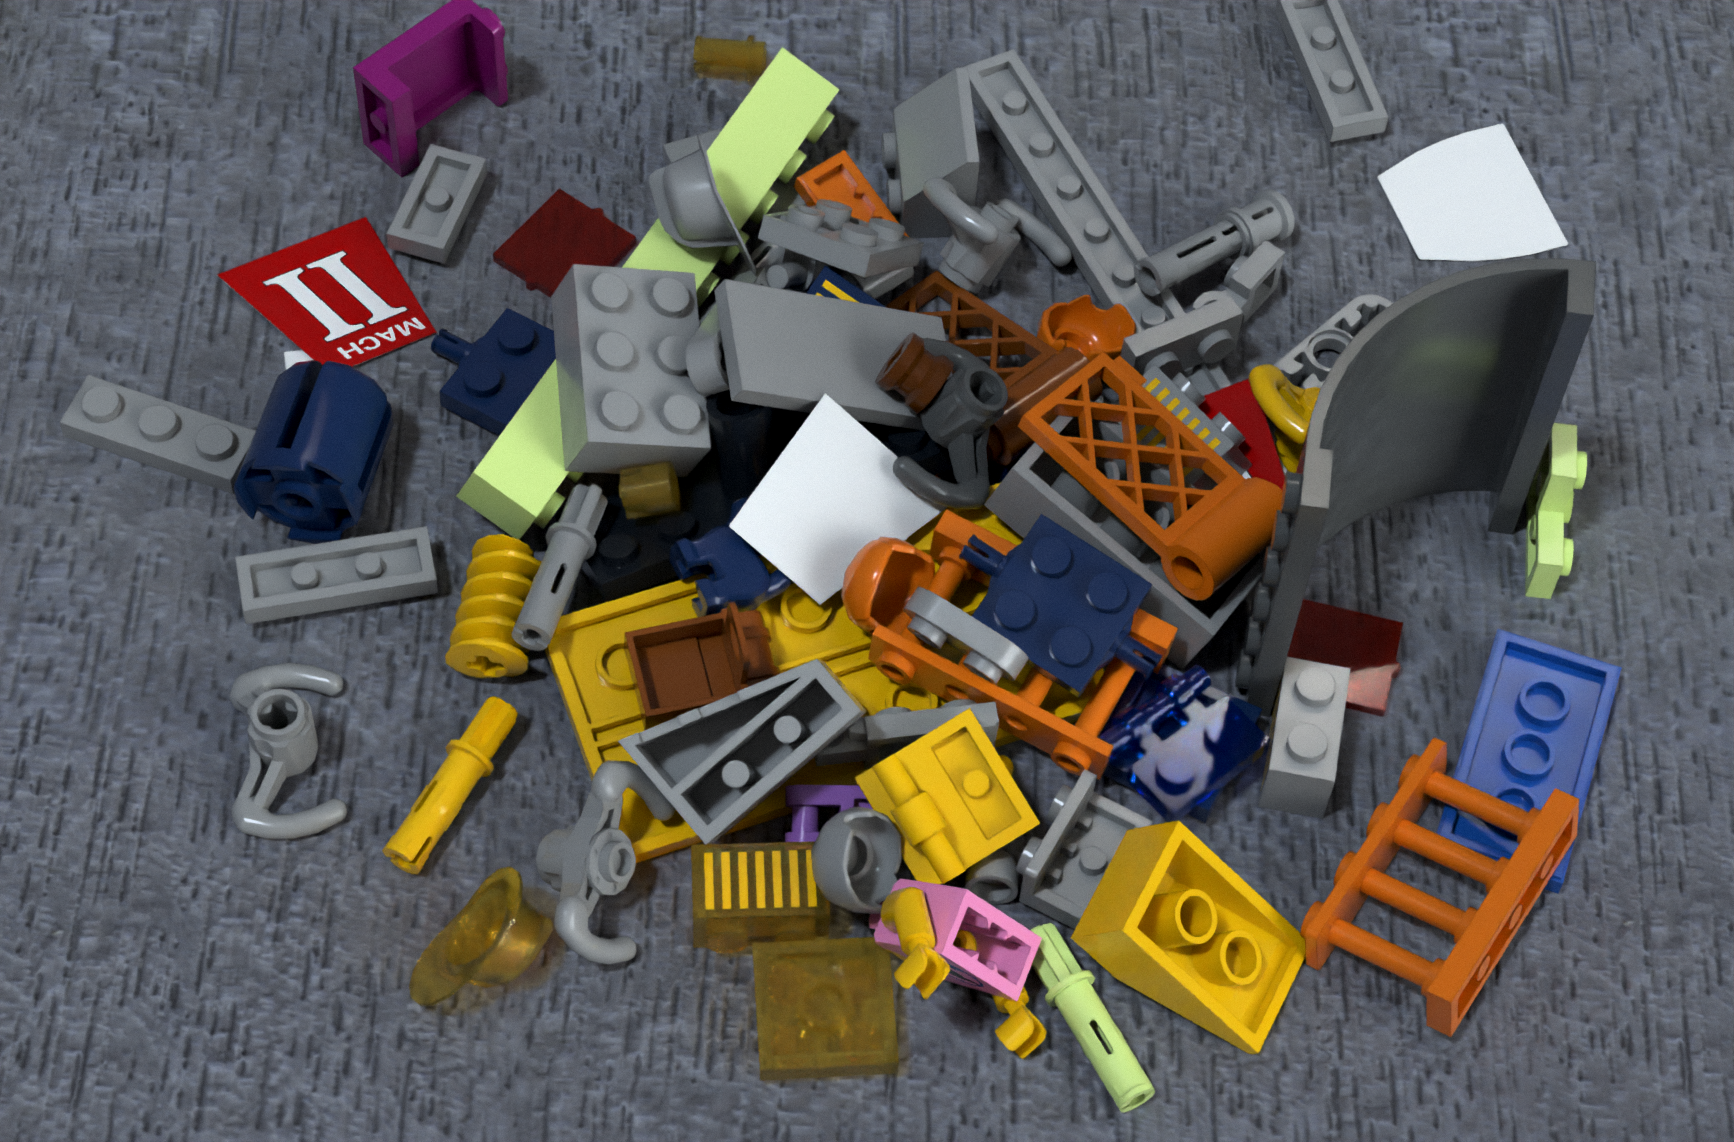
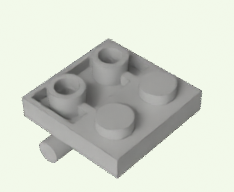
M826 199L817 200L815 206L791 204L787 211L763 215L758 239L785 248L782 264L771 266L766 273L768 285L778 289L789 288L793 291L809 289L824 266L840 275L842 270L864 278L918 266L924 242L905 236V227L896 222L880 218H871L869 222L852 217V208L850 206Z

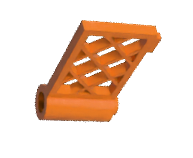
M1103 351L1022 416L1018 427L1161 557L1162 569L1168 581L1177 591L1187 598L1196 601L1206 600L1271 543L1276 510H1281L1282 490L1277 485L1257 477L1245 479L1144 388L1147 379L1120 355L1113 360ZM1098 377L1101 378L1119 395L1120 405L1090 402L1089 384ZM1052 414L1078 417L1080 438L1061 436L1045 420ZM1092 419L1121 422L1123 443L1094 439ZM1135 424L1154 426L1165 436L1167 448L1137 444ZM1095 457L1125 460L1127 481L1108 479L1096 468ZM1139 462L1168 465L1171 486L1142 483ZM1183 467L1202 469L1218 485L1212 490L1186 488ZM1143 500L1173 503L1175 522L1164 530L1144 512ZM1187 505H1193L1189 510H1187Z

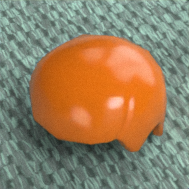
M1088 294L1078 297L1069 303H1054L1042 313L1037 328V338L1055 350L1059 351L1063 347H1072L1080 351L1089 361H1092L1103 351L1113 360L1119 355L1121 356L1123 339L1136 334V323L1126 307L1121 304H1115L1107 310H1102L1092 303L1091 297Z
M880 537L866 544L856 553L844 573L841 598L849 619L859 628L873 634L877 625L880 624L900 635L910 618L903 611V608L917 587L927 589L934 577L935 563L933 558L915 548L912 544L898 538Z

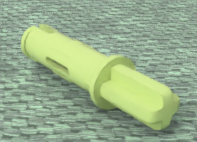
M1047 923L1034 927L1030 931L1040 936L1042 940L1032 966L1048 991L1045 995V1001L1050 1007H1058L1084 1054L1091 1062L1119 1110L1125 1113L1142 1105L1155 1094V1089L1125 1041L1122 1032L1116 1026L1092 986L1095 980L1093 973L1090 970H1082L1055 925ZM1094 1031L1099 1033L1111 1054L1106 1052Z

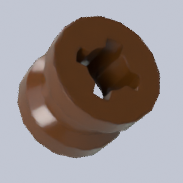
M913 332L901 342L879 372L875 384L885 391H897L904 397L905 406L917 414L928 405L941 389L954 367V362L944 355L934 356L925 349L924 340Z

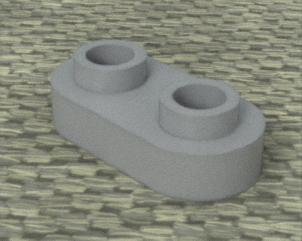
M917 587L903 608V611L912 619L907 626V629L912 634L939 650L945 642L967 655L963 661V665L994 685L997 684L1001 677L1015 681L1029 659L1024 651L1007 638L925 588Z

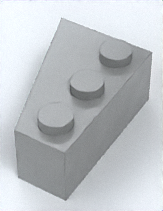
M815 659L739 690L737 693L681 714L674 719L618 740V742L705 845L716 843L867 711L827 664L822 660Z

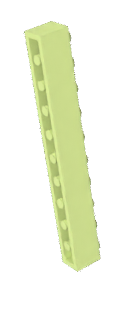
M783 47L706 151L717 191L744 244L750 236L743 232L741 228L748 218L759 224L763 219V215L768 212L779 196L770 189L777 178L787 184L807 157L804 152L798 149L801 143L806 138L815 144L835 117L826 108L840 89ZM658 218L622 268L695 273L697 304L700 307L721 279L712 272L714 266L719 259L729 266L740 251L737 246L690 248L680 244L665 232ZM556 359L456 495L460 500L519 540L533 522L544 529L565 500V497L556 492L564 478L567 477L576 483L584 473L565 471Z

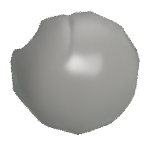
M853 807L837 813L824 824L811 849L814 880L825 899L847 911L881 914L882 906L879 904L885 901L886 897L891 893L894 883L898 881L896 874L902 861L901 834L886 814L869 808Z

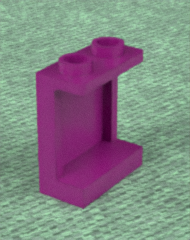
M451 0L353 67L363 144L401 178L420 165L416 137L418 129L473 91L481 92L497 107L508 101L506 78L508 68L505 63L503 40L505 30L497 15L489 8L479 7L472 0Z

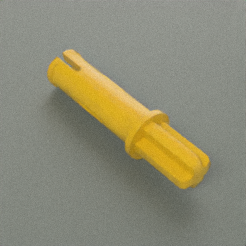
M491 696L487 698L460 740L449 741L445 747L448 756L411 807V811L395 835L391 837L382 849L384 855L390 857V861L399 869L410 874H418L429 858V854L443 833L447 831L481 777H488L492 773L494 767L491 759L516 723L518 712L511 704L506 703L499 697Z

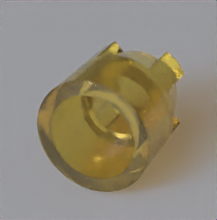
M671 461L620 469L619 494L628 520L680 511L679 483Z

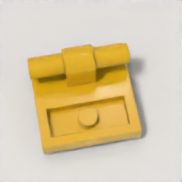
M970 708L854 778L873 810L886 814L901 834L902 858L916 881L940 885L945 884L966 871L973 864L1040 824Z

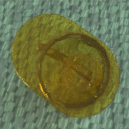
M510 866L496 870L485 879L467 905L433 939L422 953L413 970L409 984L412 1000L420 1006H429L451 997L466 983L485 988L509 984L531 965L553 932L554 925L548 915L522 896L523 882L520 872Z

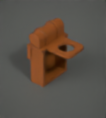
M734 601L729 602L727 608L721 609L720 613L625 632L624 650L644 730L781 674L779 667L775 666L769 644L772 640L769 629L764 625L760 611L738 612Z

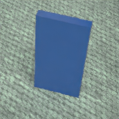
M1497 629L1452 778L1528 812L1533 807L1541 810L1556 788L1579 798V827L1622 667ZM1446 803L1444 804L1436 831L1437 834L1496 861L1502 856L1508 859L1512 857L1519 846L1517 843L1518 836ZM1574 841L1546 884L1545 890L1559 893L1564 882Z

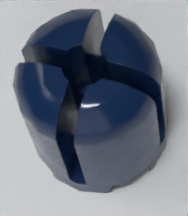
M315 360L297 362L278 375L234 484L237 503L251 519H254L258 510L271 520L290 527L288 539L312 544L340 540L344 530L358 524L394 425L391 404L387 401L386 393L371 377L347 364L326 361L323 365Z

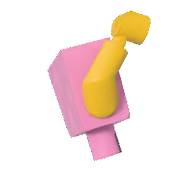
M902 878L894 883L891 893L886 897L885 901L879 904L882 906L881 914H870L869 929L877 945L903 960V963L894 972L898 983L905 989H909L914 984L926 1000L943 980L991 994L997 1010L1011 1015L994 1031L1008 1050L1015 1051L1021 1059L1026 1058L1044 1041L1047 1034L1045 1026L1025 1006L1029 1002V996L1024 983L1042 938L967 889Z

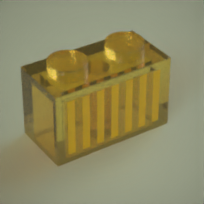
M815 841L691 845L693 948H709L717 953H736L744 950L747 946H777L781 950L796 952L810 949L815 944H828L830 901L825 899L813 877L811 849Z

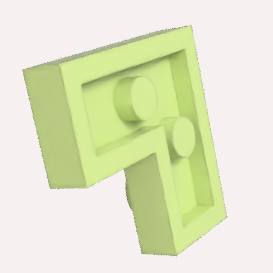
M1553 424L1526 496L1525 596L1551 599L1559 576H1569L1571 571L1574 544L1573 539L1564 538V523H1569L1574 498L1573 489L1583 488L1587 471V453L1577 451V425Z

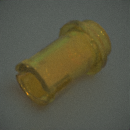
M697 35L693 60H697L693 65L694 73L701 74V72L745 75L746 81H752L754 76H762L766 70L767 43L766 41H756L755 35H748L747 40L707 38Z

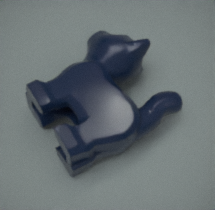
M749 497L739 499L731 505L730 517L725 525L717 526L693 541L686 538L675 541L674 546L671 547L669 559L680 580L698 574H704L707 577L694 581L698 597L692 599V607L697 617L720 613L721 609L727 608L729 602L734 601L738 612L754 610L763 602L787 590L794 583L779 569L771 574L768 573L763 562L753 551L756 549L729 527Z

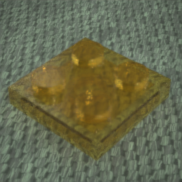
M874 937L752 943L760 1081L898 1073L899 1057L890 952L877 945Z

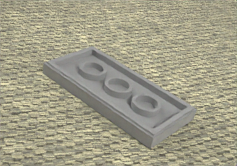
M724 279L714 290L731 401L811 413L826 393L855 420L925 430L920 412L915 414L905 406V399L895 390H883L875 384V380L889 357L909 334L914 332L921 338L946 341L942 317Z

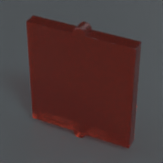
M559 188L493 253V261L525 281L528 290L533 291L537 289L551 298L573 264L614 267L636 245V236L604 217V212L601 208L591 209Z
M1303 599L1287 657L1351 668L1345 708L1383 717L1392 678H1396L1401 669L1400 663L1396 661L1403 622Z

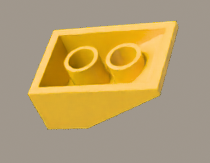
M1179 820L1126 831L1071 936L1074 942L1117 980L1248 1054H1259L1306 956L1305 939L1300 936V932Z

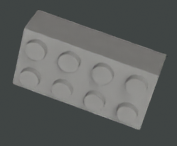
M1058 415L1050 424L1061 436L1080 438L1078 417ZM1092 419L1094 439L1123 443L1122 426L1118 422ZM1137 439V444L1144 445ZM1035 442L1012 467L984 504V506L1023 538L1027 536L1039 516L1043 514L1150 582L1152 589L1140 606V609L1178 628L1167 658L1181 670L1217 633L1263 572L1267 546L1206 600L1196 601L1187 598L1168 581L1162 569L1161 557ZM1095 457L1096 468L1108 479L1127 481L1125 460ZM1139 462L1142 483L1171 486L1168 465ZM1184 478V484L1186 488L1197 489ZM1143 500L1144 512L1164 530L1175 522L1173 503ZM1187 505V510H1189L1193 505Z

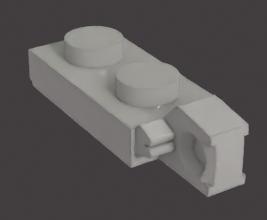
M959 699L947 702L940 708L911 711L906 707H891L879 711L874 716L860 717L814 757L816 767L863 761L864 770L870 769L875 764L913 743L968 708L971 709L994 747L999 726L996 702L976 703L969 699Z

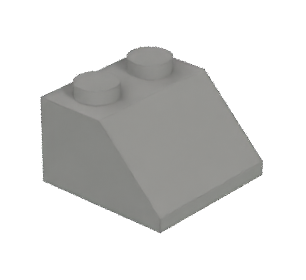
M968 67L953 69L895 107L893 110L892 133H882L883 168H893L895 178L887 180L886 183L887 208L892 215L899 216V224L905 227V232L910 238L951 237L952 235L944 215L924 195L923 186L930 178H941L950 182L955 187L959 199L968 206H975L980 161Z

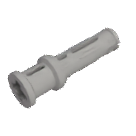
M1265 189L1253 196L1251 203L1242 208L1228 207L1217 214L1212 226L1188 238H1184L1150 257L1137 261L1138 264L1134 266L1136 283L1145 294L1156 296L1163 290L1202 272L1228 257L1231 259H1237L1241 255L1250 257L1265 240L1280 242L1292 234L1294 229L1292 208L1287 199L1273 189ZM1271 208L1272 212L1268 213L1267 209Z

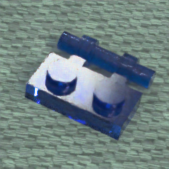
M1194 665L1181 676L1171 674L1156 686V694L1138 708L1133 706L1125 708L1112 719L1113 726L1098 737L1114 746L1110 755L1111 759H1114L1127 748L1139 758L1137 762L1129 767L1126 780L1167 822L1177 821L1266 754L1271 741L1226 695L1207 709L1196 699L1199 694L1211 686V679L1208 673L1198 665ZM1172 715L1183 727L1165 741H1162L1152 729Z

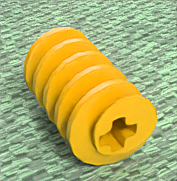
M497 534L480 538L473 545L472 561L466 571L467 582L462 588L461 604L455 614L456 626L451 631L450 648L445 654L446 664L455 671L469 677L483 679L501 676L514 677L522 675L528 669L529 661L524 653L529 652L530 649L522 647L512 638L513 628L541 564V561L534 558V551L526 543L514 537Z

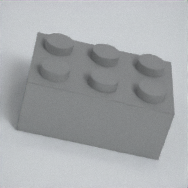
M573 264L551 296L565 471L687 477L711 449L706 396L700 395L694 388L685 360L686 345L700 326L695 273Z

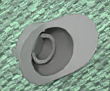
M699 133L697 134L700 149L670 163L668 166L655 170L650 175L649 185L658 218L665 232L678 243L690 248L737 246L751 272L755 274L757 273L749 252L717 191L705 145Z

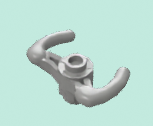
M930 178L925 182L923 186L925 197L944 215L952 232L951 237L940 252L943 260L938 268L949 280L965 290L979 293L983 285L989 287L1021 239L1014 229L1037 245L1056 266H1065L1072 259L1071 250L1062 238L1020 204L1004 198L998 200L995 204L987 202L984 208L968 206L957 197L955 187L945 179Z
M284 663L263 666L243 673L235 679L230 692V701L236 710L242 712L248 718L247 733L250 751V769L231 808L233 821L237 829L242 833L266 839H295L319 833L346 818L347 807L340 799H330L312 809L293 814L275 815L268 810L285 779L303 773L315 761L318 750V740L312 711L307 700L304 697L300 698L290 690L275 688H304L329 696L337 695L343 688V680L335 672L314 665Z
M608 760L600 765L592 779L589 796L576 825L568 826L567 829H554L548 833L540 842L536 855L537 870L540 877L547 884H550L552 889L560 892V899L556 906L554 917L556 933L572 951L586 960L608 965L629 961L635 957L637 951L636 944L630 937L623 936L607 939L592 934L588 929V917L592 914L599 896L616 895L625 889L635 870L636 857L631 841L622 830H618L623 804L622 794L626 788L633 790L643 799L655 819L661 821L670 819L676 810L638 765L629 761Z

